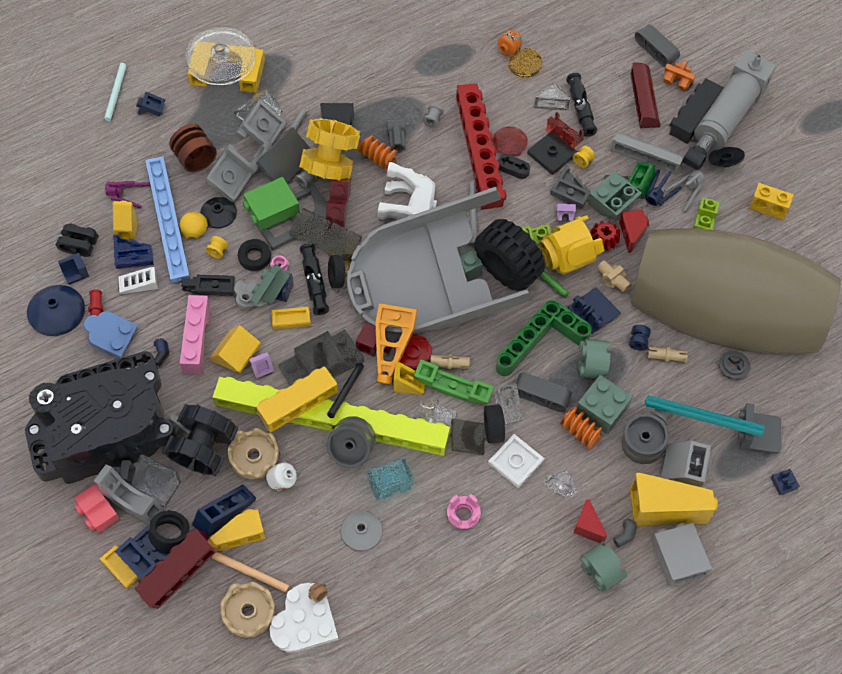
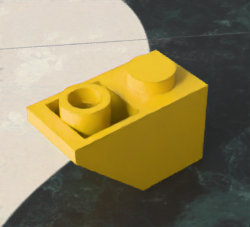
M113 201V231L116 239L135 241L138 219L132 202Z

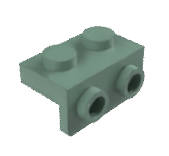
M276 264L270 270L266 269L261 276V279H263L262 283H257L251 293L254 295L250 301L258 304L261 299H264L272 304L290 277V273Z

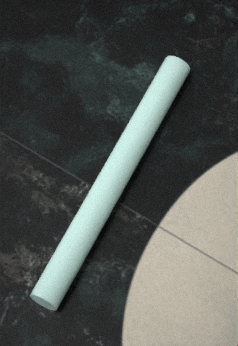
M120 63L104 120L108 122L111 121L127 67L125 63Z

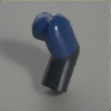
M163 338L154 341V346H156L158 352L154 359L158 367L162 365L170 353L168 343Z

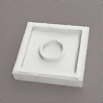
M513 434L492 456L488 464L519 489L544 462L545 458Z

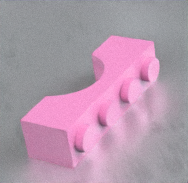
M188 296L180 356V366L183 374H203L204 333L206 324H209L211 308L208 296Z

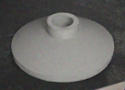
M358 511L350 514L344 520L341 527V536L349 548L356 551H367L375 547L380 541L382 526L379 519L372 513ZM364 526L365 530L359 531L358 527Z

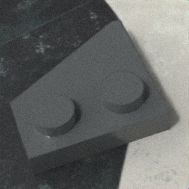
M566 165L550 190L551 195L568 203L576 204L579 208L584 207L591 193L577 176L574 177L570 172V168Z

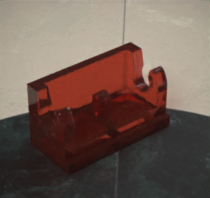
M556 112L554 118L552 116L548 118L546 131L549 133L553 131L571 147L575 148L584 140V131L580 130L578 133L559 119L560 114Z

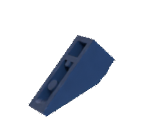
M241 485L199 508L192 526L195 529L204 531L209 537L244 511L256 500V497L244 485Z

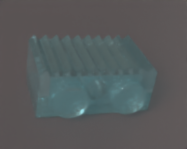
M405 458L367 471V479L375 499L379 497L386 499L396 491L406 492L411 489L414 483Z

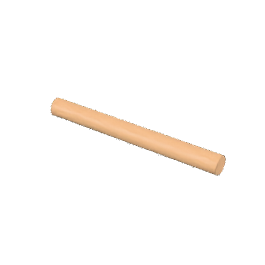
M219 552L212 556V559L282 592L287 593L290 585Z

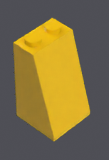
M636 473L630 486L633 521H635L637 526L677 525L684 522L686 525L690 523L694 525L707 524L718 508L717 498L714 497L713 490L643 473Z

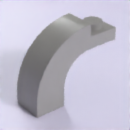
M105 465L94 480L95 484L99 487L98 490L111 502L149 525L153 517L163 510L162 506L154 498L133 488L109 465Z

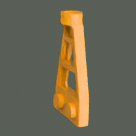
M379 303L375 322L378 367L376 382L392 385L395 364L400 362L415 329L418 313L416 309ZM387 326L402 328L403 332L398 342L391 343L386 340L385 329ZM385 347L396 348V354L392 362H387L383 359Z

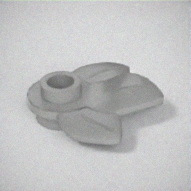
M242 280L236 282L234 286L235 301L240 309L248 310L252 306L262 307L267 304V301L261 299L258 304L250 301L254 295L251 293L257 283L261 284V282L252 281L249 284Z

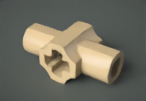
M605 260L598 265L597 270L603 274L602 279L607 287H618L623 293H626L631 288L632 283L626 279L627 274L623 267L620 265L612 267Z

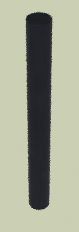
M357 363L327 413L329 418L335 417L363 370L364 365L362 363Z

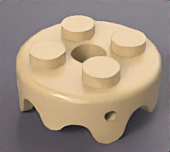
M254 428L249 432L238 431L228 447L230 466L235 473L246 479H260L267 476L268 470L272 466L277 465L279 460V449L273 434L266 433L259 428ZM254 451L260 454L257 459H250L248 457Z
M255 582L243 585L233 584L221 601L222 620L226 628L236 636L250 638L263 633L271 625L272 618L275 615L274 601L270 591ZM246 606H252L254 612L250 616H245L242 614L243 609Z

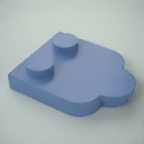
M102 312L99 316L91 315L84 321V328L89 333V344L118 359L122 357L138 326L111 312Z

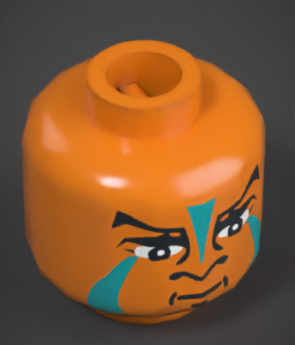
M513 30L504 32L497 41L500 52L506 55H513L522 45L521 35Z

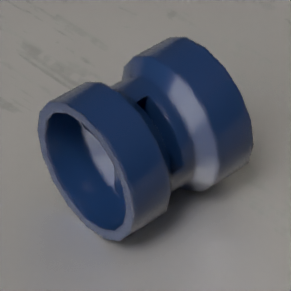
M634 325L631 331L632 337L629 340V346L638 351L646 350L649 343L647 339L650 337L651 329L645 325Z

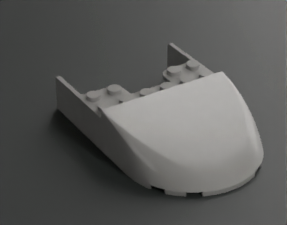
M493 187L396 220L368 234L367 238L354 251L347 273V285L351 301L363 318L376 326L375 322L379 303L416 309L418 313L413 333L428 332L459 326L461 323L531 301L532 297L528 290L492 300L489 286L485 280L475 279L467 282L457 248L469 244L473 238L467 212L501 200L497 188ZM387 326L385 329L389 332H403L401 327Z

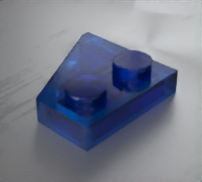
M113 235L116 269L154 265L152 245L138 243L132 239L128 241L121 239L118 235Z

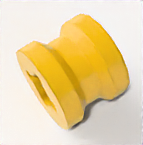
M582 146L579 152L573 155V161L580 168H586L589 162L595 159V153L588 146Z
M212 236L211 244L207 245L205 251L211 257L221 259L223 251L228 247V243L221 237Z

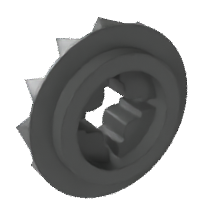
M728 351L721 356L719 368L722 370V375L725 374L729 379L736 378L738 380L748 374L750 362L741 352ZM731 363H739L737 369L735 367L730 369Z

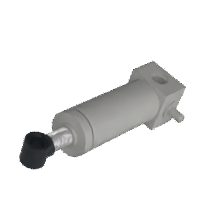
M747 50L744 51L733 68L730 80L694 130L698 143L696 146L689 148L682 163L699 171L707 158L709 149L719 150L723 148L753 102L758 103L768 88L776 64L763 59L760 54L755 55Z

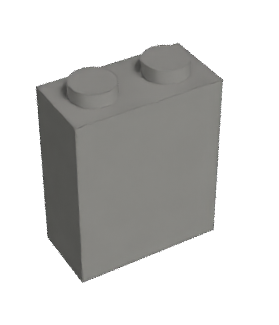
M684 522L677 524L673 529L667 530V528H662L655 532L651 542L669 587L707 576L710 573L712 567L693 523L686 525Z

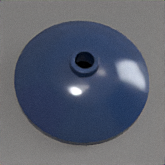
M52 285L40 290L32 297L27 307V318L34 330L46 336H59L72 331L79 325L85 313V304L82 296L78 291L66 285Z

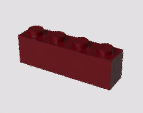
M199 529L191 530L186 534L185 540L180 545L174 546L170 550L169 555L154 566V570L149 575H145L139 580V585L135 590L150 608L159 609L219 548L204 531Z

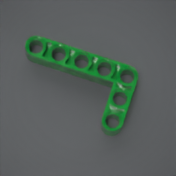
M549 300L498 355L496 371L501 376L510 375L551 328H554L579 345L580 341L590 338L591 326L557 301ZM501 363H507V364H509V365H508V366H504V365H502Z

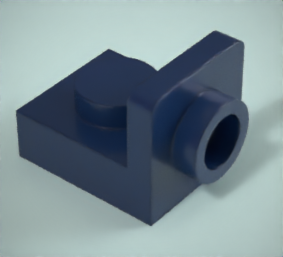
M145 92L143 98L139 97L136 107L139 108L137 114L141 115L144 110L160 117L166 99Z

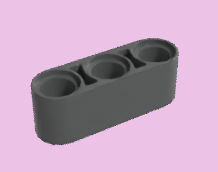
M651 24L635 33L636 42L662 66L666 67L667 64H671L679 59L680 51Z
M520 373L512 390L520 398L558 412L566 411L572 396V392L568 388L528 373Z

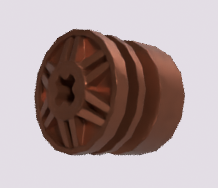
M189 124L179 128L174 132L169 141L170 149L188 172L201 171L208 167L216 158L217 150L197 124Z

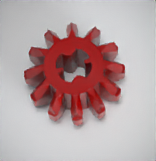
M602 220L600 224L595 223L590 230L593 240L602 239L603 247L607 252L610 248L615 249L620 242V229H617L616 224L611 225L610 221L604 223Z

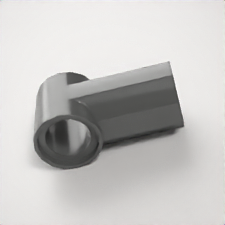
M387 119V133L390 138L391 151L396 150L397 153H401L403 150H406L404 135L405 119Z

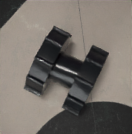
M185 403L177 422L190 430L187 439L170 435L162 453L171 461L186 469L201 473L202 475H213L216 477L225 459L221 458L211 448L214 442L230 445L239 427L235 426L231 419L224 417L215 410Z

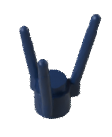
M657 170L649 190L645 194V199L650 205L657 206L659 204L662 206L667 199L682 189L679 186L663 197L664 192L661 188L671 175V171H668L658 187L654 188L660 174V170Z

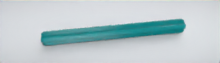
M650 395L645 400L646 407L759 437L764 433L765 426Z

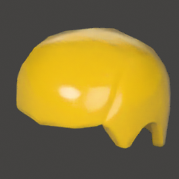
M198 212L185 213L179 223L180 234L185 239L189 237L198 239L199 236L205 234L208 228L207 219Z

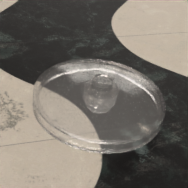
M214 27L202 31L190 41L186 49V62L190 72L200 81L212 85L231 84L244 78L253 68L256 57L251 39L240 30L230 27Z

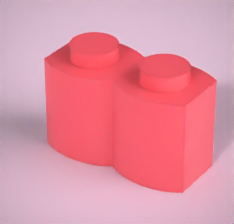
M96 484L74 497L77 503L74 507L80 516L82 514L86 515L88 519L85 520V523L91 531L95 529L99 534L119 520L118 515L98 490Z

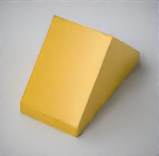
M396 362L394 392L422 395L424 394L425 384L414 378L415 370L400 362Z

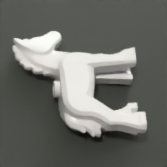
M389 162L387 176L391 178L398 177L405 181H387L384 194L390 195L394 192H407L411 195L408 206L380 202L377 213L379 220L387 218L399 220L436 207L437 200H434L435 183L430 178L415 173L411 168H404Z

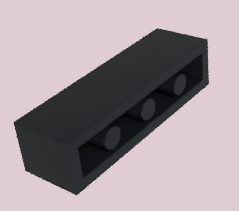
M707 78L704 79L702 84L698 83L694 90V95L690 94L686 101V106H682L678 112V117L672 119L669 125L671 127L669 135L688 144L694 136V130L724 87Z

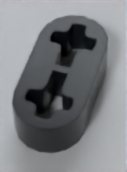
M507 154L499 157L500 171L519 179H525L529 176L530 165L528 162Z

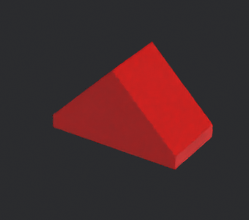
M588 499L584 503L574 533L598 543L605 542L607 534L590 499Z

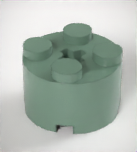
M592 339L580 341L579 352H581V360L578 359L577 362L579 376L597 379L599 375H602L607 379L610 353L607 352L606 347H610L609 341Z
M603 541L583 554L581 558L583 571L587 575L591 574L594 577L595 581L593 583L599 592L609 590L627 577L626 570L621 571L619 568L622 565L621 561L608 545L604 547L605 542Z

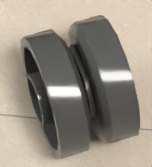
M638 414L632 417L626 424L621 441L624 453L633 462L639 464H651L657 461L663 455L669 438L668 428L663 420L652 414Z
M357 416L343 418L335 425L326 443L327 452L330 458L338 465L346 468H355L362 465L368 459L376 441L375 432L365 419Z

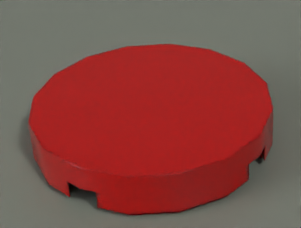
M412 334L400 359V363L416 371L420 360L430 362L432 347L426 341L427 339L423 336Z

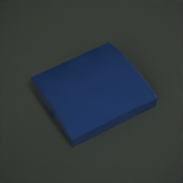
M149 525L133 539L130 537L115 550V553L140 579L145 575H149L154 570V566L169 555V552L161 551L150 543L148 537Z

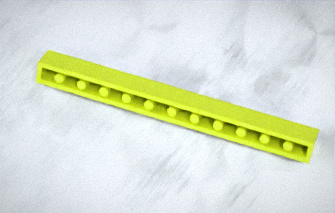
M219 377L212 398L215 406L258 415L256 406L262 400L276 395L279 389H274L269 385H256L251 381H237L232 377ZM330 399L323 401L290 421L295 424L332 431L341 419L357 416L365 419L372 426L377 442L441 456L445 455L450 427L443 423H430L421 418L412 419L403 414L393 415L384 410H370L366 406H352L347 402L342 403L334 418H329L327 413L334 403Z

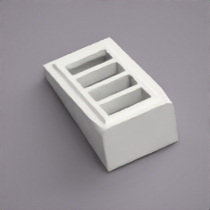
M155 267L118 277L120 294L158 289ZM124 281H128V287H125Z

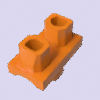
M684 60L682 64L676 62L675 66L666 65L663 82L672 85L674 79L680 81L678 88L686 91L690 85L693 86L696 75L691 73L692 69L687 67L688 61Z

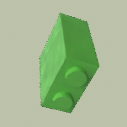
M283 177L243 194V207L246 212L251 213L250 218L254 226L258 225L261 231L300 214L299 202Z

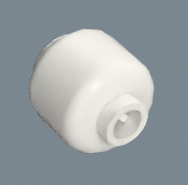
M283 462L272 466L267 472L266 479L272 489L282 491L295 484L297 474L291 464Z

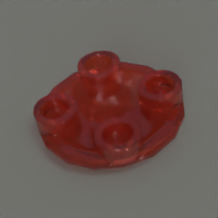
M516 127L501 128L493 136L496 152L515 157L521 155L528 142L526 134Z

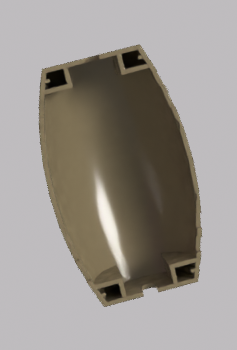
M702 228L650 230L631 304L648 316H653L660 320L666 326L669 325L678 329L681 333L719 346L757 353H818L827 338L834 318L841 279L816 262L792 250L752 236Z

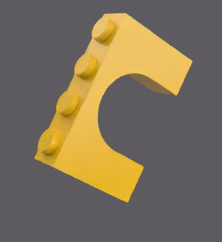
M196 42L188 70L190 85L207 87L212 69L221 63L231 62L241 67L239 76L240 91L258 92L265 63L264 50Z

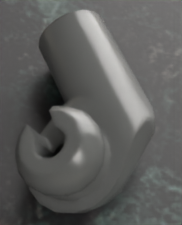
M631 519L623 521V534L613 538L617 547L634 539L637 529L635 521Z

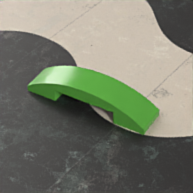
M420 360L414 374L415 379L432 389L457 399L478 404H488L494 386L478 380L471 382L441 371L439 366L424 360Z

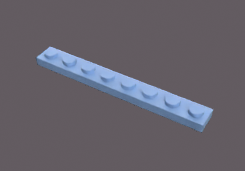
M162 156L146 160L171 283L182 281V279H190L164 158Z

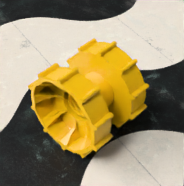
M310 119L306 137L319 144L318 149L314 147L313 149H303L299 167L306 170L308 174H313L323 179H335L338 181L346 178L350 179L353 160L341 154V151L357 149L360 131H357L352 125H347L337 120Z

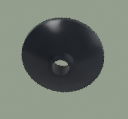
M723 147L722 149L712 151L708 158L711 164L728 168L742 162L745 158V153L740 148Z
M215 197L203 204L200 213L207 219L209 227L224 228L235 220L237 209L235 204L227 198Z

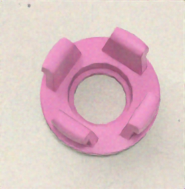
M472 494L468 497L453 496L447 508V517L450 523L459 529H469L475 526L481 515L478 499ZM462 507L469 509L471 512L470 519L462 521L456 516L457 510Z

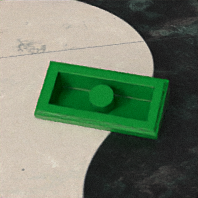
M638 162L628 180L630 184L642 193L639 196L640 198L645 197L656 174L654 164Z

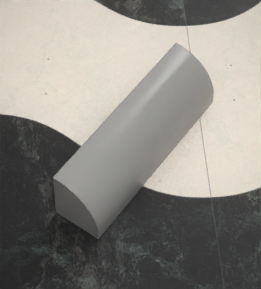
M619 131L613 139L610 150L646 164H654L656 168L667 172L671 171L675 175H677L684 159V155Z

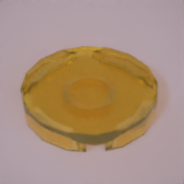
M519 48L509 56L508 67L516 76L529 78L535 76L541 70V56L531 48Z

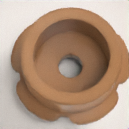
M313 584L309 588L310 593L308 597L313 599L314 602L324 599L328 594V590L325 588L326 584Z

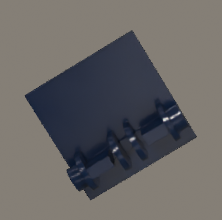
M597 287L582 297L577 295L573 299L574 303L568 306L571 312L591 326L592 334L621 314Z

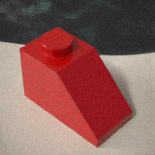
M643 209L621 213L619 224L628 253L634 250L649 226L648 217L645 216Z

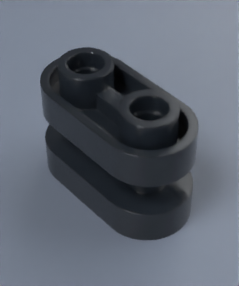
M72 223L65 224L61 231L62 236L58 237L55 245L63 252L70 254L79 253L80 256L90 257L94 249L92 245L96 244L99 235L96 230L90 227L83 228Z

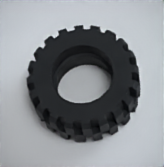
M507 219L494 220L475 239L474 249L483 266L486 267L487 271L497 281L499 280L502 285L507 286L511 290H526L545 269V258L541 254V249L536 245L537 243L530 238L527 232H524L520 226H516L512 221Z

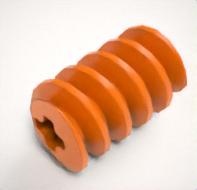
M373 135L364 139L358 147V153L368 157L375 164H379L386 171H388L389 162H396L397 151L393 150L391 152L390 146L385 149L386 144H380L379 139L374 141Z
M575 407L563 417L560 425L563 424L565 430L570 428L569 433L571 435L576 433L575 438L577 440L582 438L581 443L583 445L588 444L587 448L591 450L603 437L600 434L602 428L599 427L595 430L596 423L593 422L589 425L590 418L587 417L583 420L584 413L581 412L577 415L578 408Z

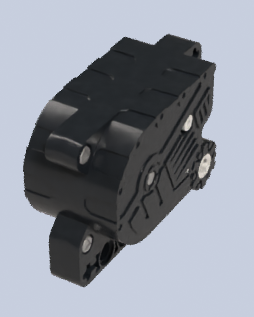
M150 352L136 353L62 375L55 384L44 382L30 392L29 403L35 414L25 427V435L33 469L39 479L47 482L62 477L66 484L84 480V478L98 475L105 465L121 467L122 460H130L134 464L148 459L160 447L166 445L170 435L176 437L172 422L165 419L164 411L157 395L162 382L155 359ZM44 449L42 453L37 454L39 450Z

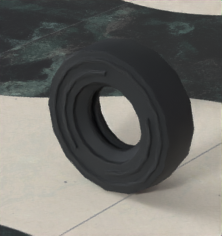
M250 239L241 244L237 256L243 268L249 271H258L269 264L271 251L264 241ZM251 250H258L261 252V257L257 260H251L247 257V254Z
M331 255L329 257L328 279L331 288H342L344 286L345 264L341 255Z

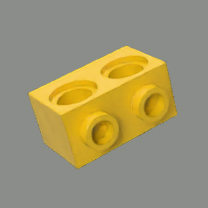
M758 183L749 209L784 220L794 194Z

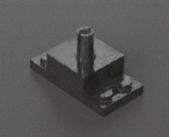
M346 330L333 336L326 331L294 348L295 356L278 364V368L289 386H292L296 380L304 379L315 369H321L325 366L331 376L335 378L354 368L357 363L365 361Z

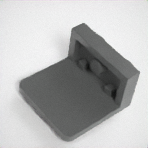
M746 403L744 409L739 412V419L764 425L765 429L761 437L738 431L740 449L778 454L781 450V418L754 413L755 404Z

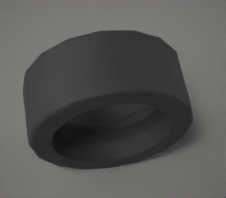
M500 404L484 406V427L488 443H499L505 440V421Z
M167 510L156 514L151 520L148 537L150 543L161 551L170 552L174 546L180 545L185 540V536L190 529L188 520L176 511ZM161 524H173L181 530V535L177 538L169 539L160 536L156 530Z

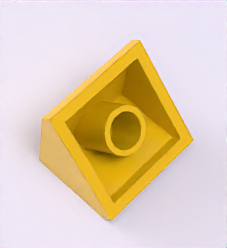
M238 325L228 331L208 359L241 374L249 359L253 357L261 346V342L242 326Z

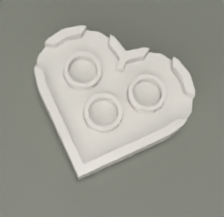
M315 583L299 584L289 590L285 601L286 610L272 618L270 637L274 645L280 650L287 653H295L338 640L327 597L319 602H314L313 599L308 597L310 593L309 588Z

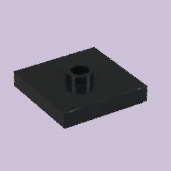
M551 131L528 149L527 154L553 175L572 160L573 155L577 151Z

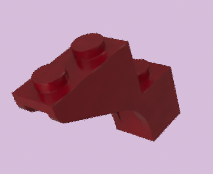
M351 178L341 179L340 181L331 179L330 198L326 204L324 239L343 241L347 205L351 191Z

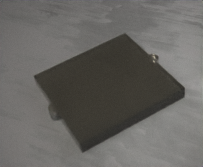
M452 418L451 433L449 434L451 437V450L484 455V441L486 440L484 437V423Z

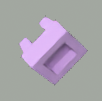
M556 204L557 221H562L563 214H567L568 221H572L576 212V204Z
M267 352L249 359L256 378L274 372L270 356Z

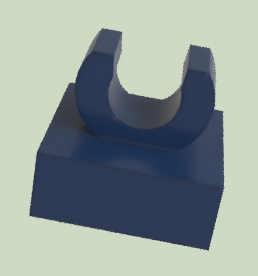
M791 469L771 476V480L779 495L797 490L800 487Z

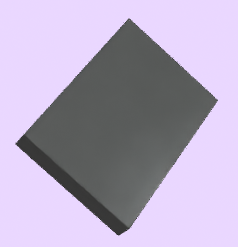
M290 127L256 163L271 182L283 177L287 183L301 169L299 166L303 149L307 150L310 147L294 127Z

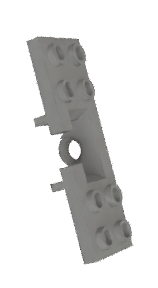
M258 100L235 133L241 140L249 134L259 143L249 161L237 153V149L231 144H228L204 180L228 200L235 201L251 175L259 168L256 161L272 146L286 121L264 102Z

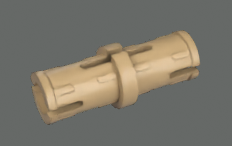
M649 346L647 351V359H661L664 362H687V350Z
M448 354V356L431 355L430 363L447 368V370L452 368L469 369L470 357L452 356V354Z

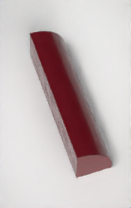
M634 62L630 76L639 127H660L650 68L644 63Z

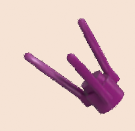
M135 181L107 182L105 193L107 196H111V200L132 202L118 197L123 194V187L151 186L150 182L135 183ZM132 202L134 207L142 208L140 204Z

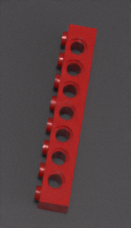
M477 83L457 85L456 100L477 192L496 187L501 197V200L481 206V210L503 207L507 195L506 190L502 188L503 177L499 175V161L495 159L496 148L492 146V132L488 130L489 119L485 117L486 106L482 104V90H479Z

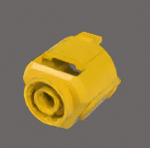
M587 215L576 217L575 220L553 228L552 233L543 236L542 240L539 241L538 245L542 251L541 254L544 256L546 266L550 271L556 270L557 273L565 275L594 263L596 255L604 252L602 239L593 240L587 226L583 222V220L588 219Z

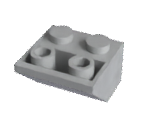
M694 441L667 444L660 478L702 487L705 482L711 446Z

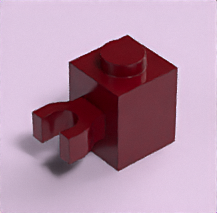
M365 322L356 339V350L374 357L377 351L376 326ZM385 347L384 353L389 354L392 347Z

